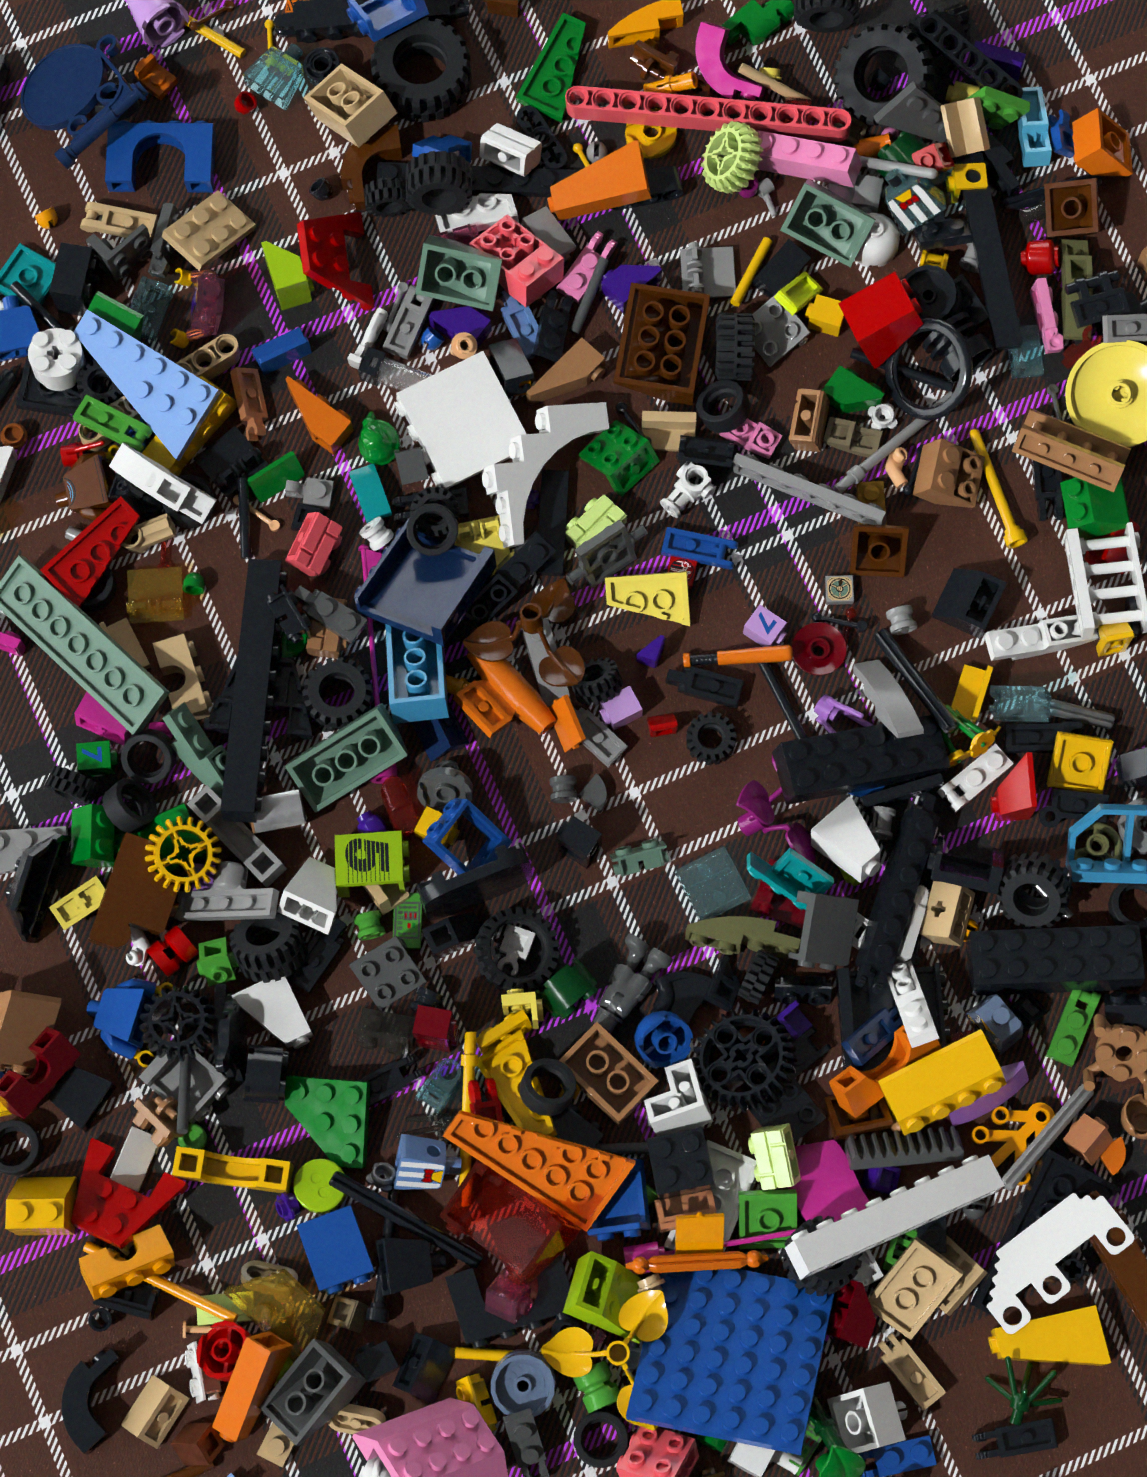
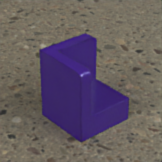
M797 1000L776 1016L778 1023L784 1024L786 1032L792 1036L793 1042L813 1026L798 1009L800 1003Z

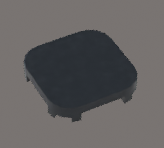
M519 842L508 849L505 845L495 848L497 860L448 880H445L440 870L431 874L433 879L418 883L416 888L427 919L437 920L451 916L508 893L528 882L532 877L531 864L523 845Z

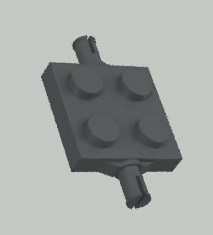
M620 520L607 526L603 531L588 541L583 542L575 549L579 566L566 575V579L573 585L585 576L589 585L592 588L605 581V577L612 576L637 559L634 551L635 542L647 535V530L641 524L638 528L628 533L625 525Z

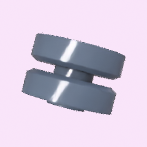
M517 1349L505 1354L497 1362L491 1378V1395L495 1405L506 1415L529 1408L532 1410L533 1417L540 1415L550 1405L555 1393V1373L552 1366L541 1353L531 1349ZM525 1380L528 1382L525 1389L519 1388V1381Z

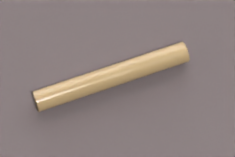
M742 63L739 67L738 72L799 105H809L811 101L809 97L745 63Z

